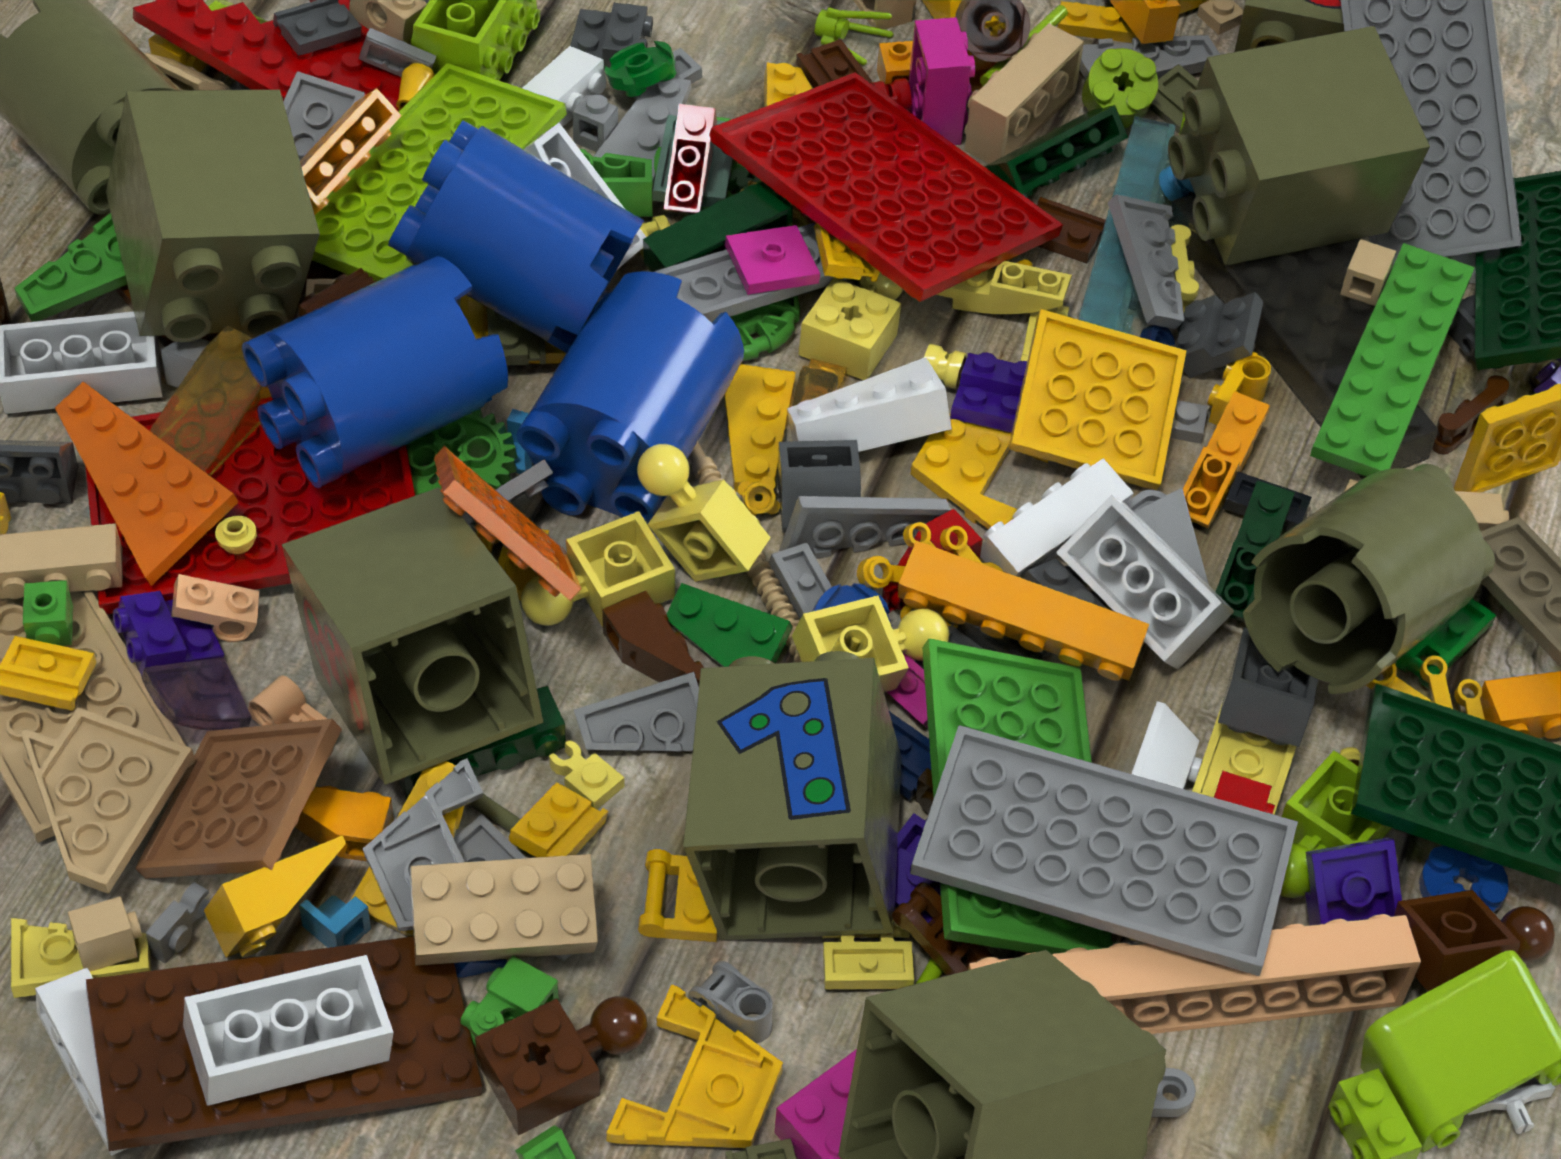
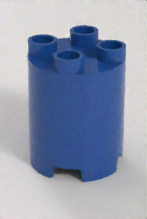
M463 120L450 141L444 140L432 158L422 178V181L428 184L415 207L412 205L408 207L395 228L388 246L405 255L406 261L413 265L420 264L436 256L447 259L472 284V290L466 294L468 297L567 353L600 295L606 290L644 220L486 127L481 126L478 129Z
M436 256L420 264L405 268L242 344L244 359L251 374L262 387L268 386L273 399L258 407V417L265 434L277 449H282L294 442L297 444L296 454L300 466L308 480L316 488H321L368 463L481 409L485 403L492 400V396L508 387L507 363L499 335L493 334L476 339L466 317L456 302L472 290V284L465 275L447 259Z
M647 271L625 274L615 289L598 302L516 434L517 440L527 452L533 464L536 465L545 459L553 472L546 480L548 487L541 492L545 501L555 510L574 516L581 514L588 504L618 515L621 518L639 511L648 524L666 496L652 494L640 483L637 475V466L641 455L654 445L669 444L681 450L688 459L729 388L744 358V347L738 328L727 312L720 313L711 322L698 310L678 299L677 296L682 284L681 279Z

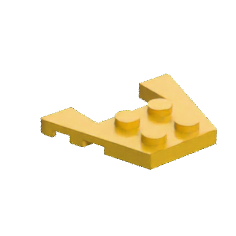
M950 419L952 429L929 435L911 465L910 475L941 499H947V502L949 500L954 502L965 511L964 516L972 523L976 524L979 522L987 529H990L1000 521L1004 525L1014 519L1012 516L1017 509L986 497L984 493L1010 451L1008 448L1012 433L957 419ZM1031 456V457L1036 458V459H1038V460H1041V461H1043V462H1046V463L1049 462L1048 460Z
M671 984L657 1016V1027L698 1041L668 1111L662 1112L621 1098L606 1132V1141L616 1144L746 1148L753 1146L782 1074L783 1062L739 1030L736 1032L732 1031L716 1019L714 1012L704 1005L699 1007L686 997L685 991Z

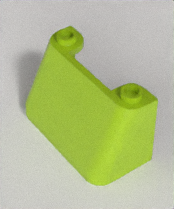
M1507 950L1376 1020L1365 1032L1360 1068L1364 1073L1377 1068L1380 1069L1423 1146L1421 1151L1424 1153L1435 1146L1444 1148L1452 1144L1460 1136L1459 1128L1463 1123L1464 1115L1535 1077L1540 1084L1551 1083L1553 1086L1561 1084V1027L1526 964L1515 951Z

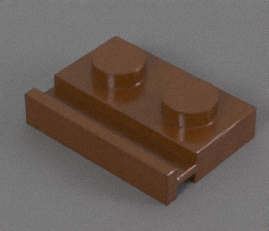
M842 39L810 49V53L806 55L802 53L796 54V64L802 69L813 88L855 72L869 83L872 82Z
M1040 197L1037 206L1061 222L1063 227L1058 237L1038 247L1087 264L1100 241V236L1105 232L1107 220Z

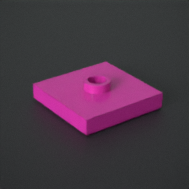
M797 225L726 236L725 247L747 295L819 284L820 272Z

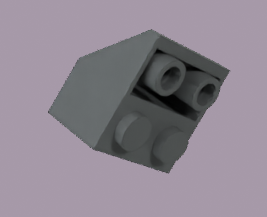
M0 440V492L5 494L7 503L72 504L79 468L73 442Z
M857 440L779 442L777 479L782 533H785L798 496L861 497Z

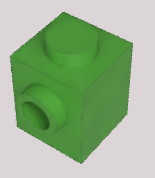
M67 580L24 583L23 626L28 639L60 646L72 645L73 603Z

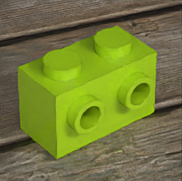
M1379 1068L1338 1082L1328 1108L1335 1124L1339 1127L1349 1145L1354 1159H1417L1423 1146Z

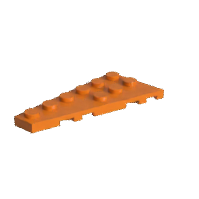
M85 382L77 386L55 407L143 575L151 586L239 503L230 490Z

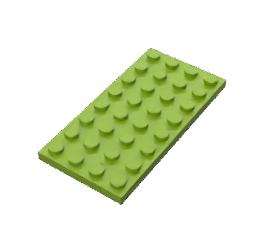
M446 63L399 111L402 116L389 129L392 132L390 137L377 148L373 146L369 151L371 157L357 170L353 168L348 173L350 180L337 192L334 193L332 191L327 196L328 204L315 215L320 234L312 261L348 275L362 268L369 277L372 276L374 281H379L413 266V264L406 261L405 255L389 247L388 243L410 205L415 207L428 184L422 181V178L443 141L447 140L449 142L460 123L464 120L478 129L484 126L524 149L567 115L565 103Z

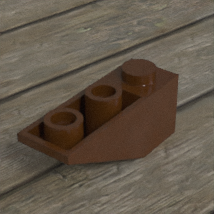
M643 591L603 609V634L622 663L659 683L694 672L699 686L701 668H704L700 661L694 662L688 653V646L680 632L674 633L668 624V617L663 606L660 603L655 604L647 591Z

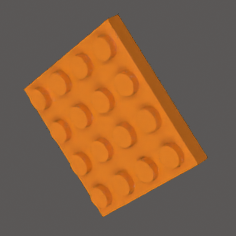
M444 446L434 457L437 468L436 475L439 477L438 483L442 487L440 491L445 496L443 501L460 516L467 512L477 523L474 526L476 530L488 541L494 543L497 539L500 540L508 550L507 556L521 569L526 570L530 566L540 577L538 582L550 594L557 597L561 593L571 601L582 588L565 549Z

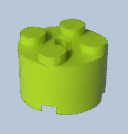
M1107 49L1095 60L1082 88L1084 107L1086 106L1088 111L1115 105L1124 129L1140 121L1147 114L1158 91V76L1155 63L1141 53L1131 49Z

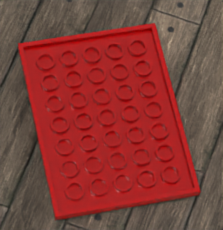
M856 72L711 127L709 137L711 142L720 148L724 154L732 157L745 167L749 173L758 177L771 187L775 193L788 200L801 213L818 223L830 235L844 243L856 255L861 256L879 270L882 275L888 277L904 289L909 296L917 299L919 302L1001 264L1003 261H1008L1058 237L1063 227L1061 222Z
M271 395L133 416L134 420L230 490L239 503L152 586L143 575L117 526L123 549L122 587L97 591L99 608H103L106 614H113L114 609L119 606L120 596L161 591L165 601L173 600L174 583L178 574L253 590L292 584L282 544L415 496L406 445L321 488H316L308 480L300 466L296 454L297 444L294 442L282 449H277L270 442L262 428L258 417V407L273 400ZM85 466L91 526L115 524L113 516ZM244 516L254 522L257 537L253 546L248 551L241 554H231L217 543L215 536L216 528L221 521L228 517Z

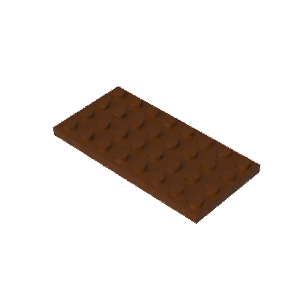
M414 936L86 979V994L109 1151L481 1096L482 1083L470 1031L461 1024V1017L465 1009L454 963L415 966ZM367 955L394 1032L389 1061L207 1106L183 1028L185 997Z

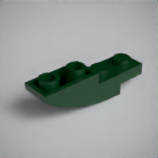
M1257 480L1216 589V593L1234 610L1230 618L1245 622L1243 611L1254 601V580L1257 567L1251 562L1264 547L1280 537L1295 492Z

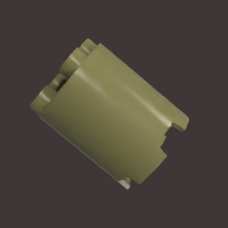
M33 0V4L39 13L23 22L8 38L0 34V115L93 213H109L110 207L106 189L126 91L181 90L105 14L88 0Z
M1422 464L1413 470L1401 468L1385 469L1360 480L1264 547L1251 562L1257 567L1254 580V601L1243 611V617L1255 646L1277 672L1295 666L1316 679L1330 682L1328 685L1329 694L1347 693L1360 689L1370 683L1467 605L1477 592L1481 581L1493 571L1495 557L1490 545L1483 539L1473 513L1460 496L1453 491L1452 482L1444 470L1432 464Z

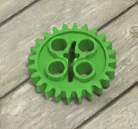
M481 409L406 445L415 496L438 487L442 489L438 483L439 477L436 475L437 468L434 457L444 446L495 490L512 480L510 473L517 472L515 460L518 459L511 432L507 433L504 422L496 423L493 413L483 418Z

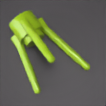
M828 7L827 10L822 9L815 24V35L822 37V45L836 41L839 38L844 39L848 30L892 38L894 35L892 31L852 23L846 19L890 20L892 18L891 13L838 10ZM850 50L859 64H867L866 59Z

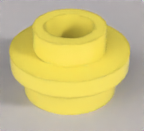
M232 516L218 524L215 536L217 543L225 551L231 554H241L253 546L257 537V530L251 519L244 516Z

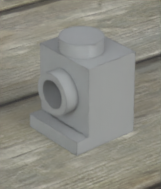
M587 94L573 110L574 143L597 152L618 125V107L608 103L607 98L603 95L594 94L590 96ZM592 129L598 130V136L590 134Z

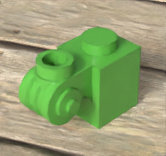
M512 956L504 968L498 967L494 970L486 985L488 993L480 1003L474 1000L467 1006L461 1017V1024L471 1031V1039L476 1047L475 1037L556 998L559 1001L558 980Z

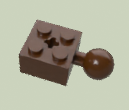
M1473 890L1398 901L1394 916H1407L1421 960L1415 977L1428 992L1507 950L1515 951L1523 962L1540 960L1549 953L1555 940L1554 926L1549 917L1541 910L1534 907L1521 906L1510 910L1500 920Z
M614 996L599 1003L591 1015L590 1024L576 1031L556 998L475 1037L477 1063L519 1136L600 1096L599 1068L590 1054L600 1049L616 1055L626 1054L635 1050L646 1036L648 1027L647 1017L642 1007L633 999L624 996Z

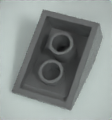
M1244 627L1218 723L1225 724L1235 732H1251L1267 737L1269 741L1277 745L1285 746L1290 744L1300 747L1314 706L1318 679L1304 673L1295 666L1277 672L1261 655L1251 639L1248 629Z

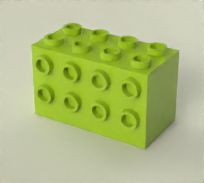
M429 0L413 24L411 45L436 55L432 67L435 75L446 63L500 81L503 74L510 71L516 53L524 49L531 29L535 30L540 20V10L537 9L536 0Z

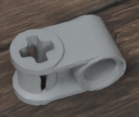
M721 960L717 961L712 968L713 973L700 987L695 986L689 991V999L699 1007L704 1005L716 1014V1019L732 1031L736 1032L739 1030L755 1043L764 1041L771 1034L773 1026V1001L771 995L765 989L743 976L731 964ZM755 1012L761 1015L748 1017L745 1014Z

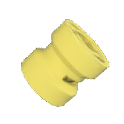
M930 343L924 358H927L946 387L958 389L967 353L955 350L948 354V352L943 350L942 346Z

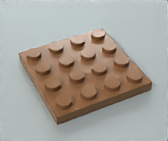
M333 719L207 731L194 755L195 763L187 768L135 869L145 879L246 873L263 867L273 870L275 862H278L281 858L282 851L293 828L299 821V816L316 786L317 779L328 757L333 752V747L342 731L341 727Z

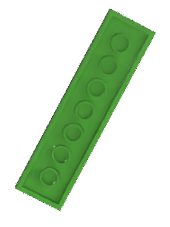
M1403 243L1313 444L1311 457L1364 476L1381 470L1391 469L1475 267Z

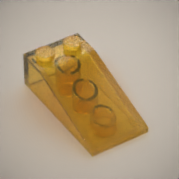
M228 325L203 349L149 430L209 476L261 424L258 417V407L273 400L268 386L262 387L255 380L244 359L242 344L253 339V337Z

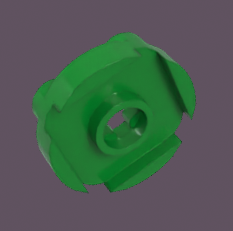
M654 41L656 47L646 48L644 42L630 45L615 53L609 59L611 67L605 66L604 69L610 86L616 90L625 91L629 97H635L643 94L647 89L646 87L674 78L677 73L675 69L676 61L670 45L662 41Z

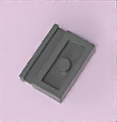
M316 0L276 12L273 17L274 26H279L281 35L298 56L361 37L362 26L344 4L340 5L338 3V0Z

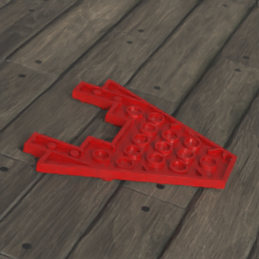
M156 0L133 7V19L135 22L251 90H280L284 101L298 71L364 92L365 95L377 88L399 112L396 104L399 99L401 77L358 59L369 31L362 24H360L362 26L361 37L298 56L281 35L279 26L275 27L273 20L260 24L244 2L211 11L203 0ZM338 0L340 5L344 4L349 10L350 0Z

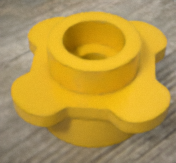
M764 476L760 481L750 483L744 480L738 485L737 491L742 496L743 504L755 517L757 514L766 512L773 515L780 508V503L776 500L774 492L776 483L773 478ZM756 494L762 495L761 501L755 500Z

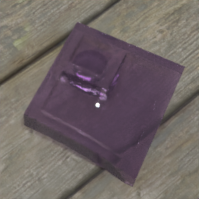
M224 657L144 667L142 681L157 708L172 723L200 730L249 727L252 718Z

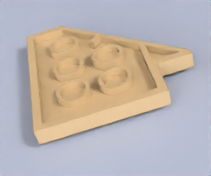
M77 707L57 739L26 728L21 731V736L69 879L109 894L194 759V755L190 747Z

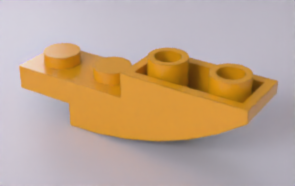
M1234 391L1207 447H1203L1183 487L1192 522L1209 528L1225 503L1237 472H1242L1252 452L1253 443L1269 413L1270 405Z

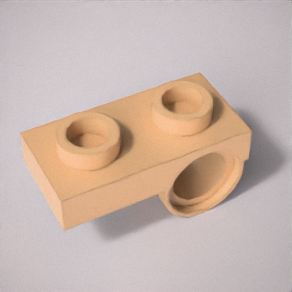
M178 574L174 583L172 617L213 625V632L218 639L227 642H239L246 639L250 633H253L257 625L259 591Z
M284 675L279 676L249 702L248 707L249 717L261 726L327 719L306 703L301 689Z

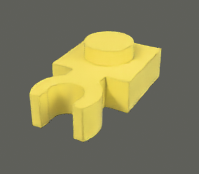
M571 740L565 742V753L571 758L562 760L554 753L549 755L551 769L558 775L566 776L564 778L565 787L592 801L591 806L595 809H599L624 788V777L596 753L585 760L581 756V749L578 744Z

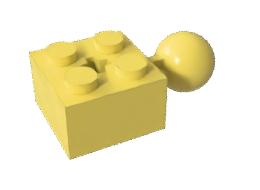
M879 273L876 282L871 281L869 276H861V279L858 280V286L838 278H833L802 322L798 355L861 380L868 379L897 336L902 303L895 300L901 295L903 289L881 273Z
M657 444L648 448L641 455L637 466V475L640 483L652 494L667 496L647 525L690 577L697 582L749 571L771 537L760 525L759 520L751 514L738 498L735 490L724 479L692 487L687 481L689 477L688 460L684 453L675 446Z
M638 511L566 539L567 556L582 588L571 601L561 593L554 597L538 582L540 577L536 576L525 585L521 595V604L524 613L531 621L539 625L551 626L562 622L569 615L573 602L585 598L601 626H603L604 608L643 591H647L655 604L673 599L675 597V568Z
M878 595L805 613L795 628L792 638L802 662L814 661L821 654L831 651L849 652L859 658H874L883 692H887L897 688L909 669L903 653L911 659L923 661L922 647L928 639L948 642L949 628L944 618L937 612L930 609H916L906 614L900 621L898 628L893 630Z

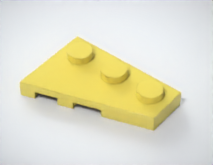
M11 918V989L14 998L36 995V987L83 969L72 930H68L66 924L50 922L47 928L29 926L25 919ZM142 933V937L134 939L138 954L137 958L91 971L92 977L100 978L151 971L150 948L146 933Z

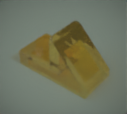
M811 358L809 365L801 368L792 406L843 388L847 377V367Z

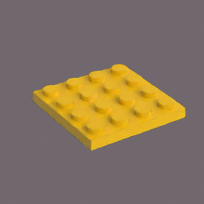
M1041 309L1035 323L1008 449L1077 469L1085 463L1092 466L1104 458L1124 482L1151 490H1158L1162 482L1187 350Z

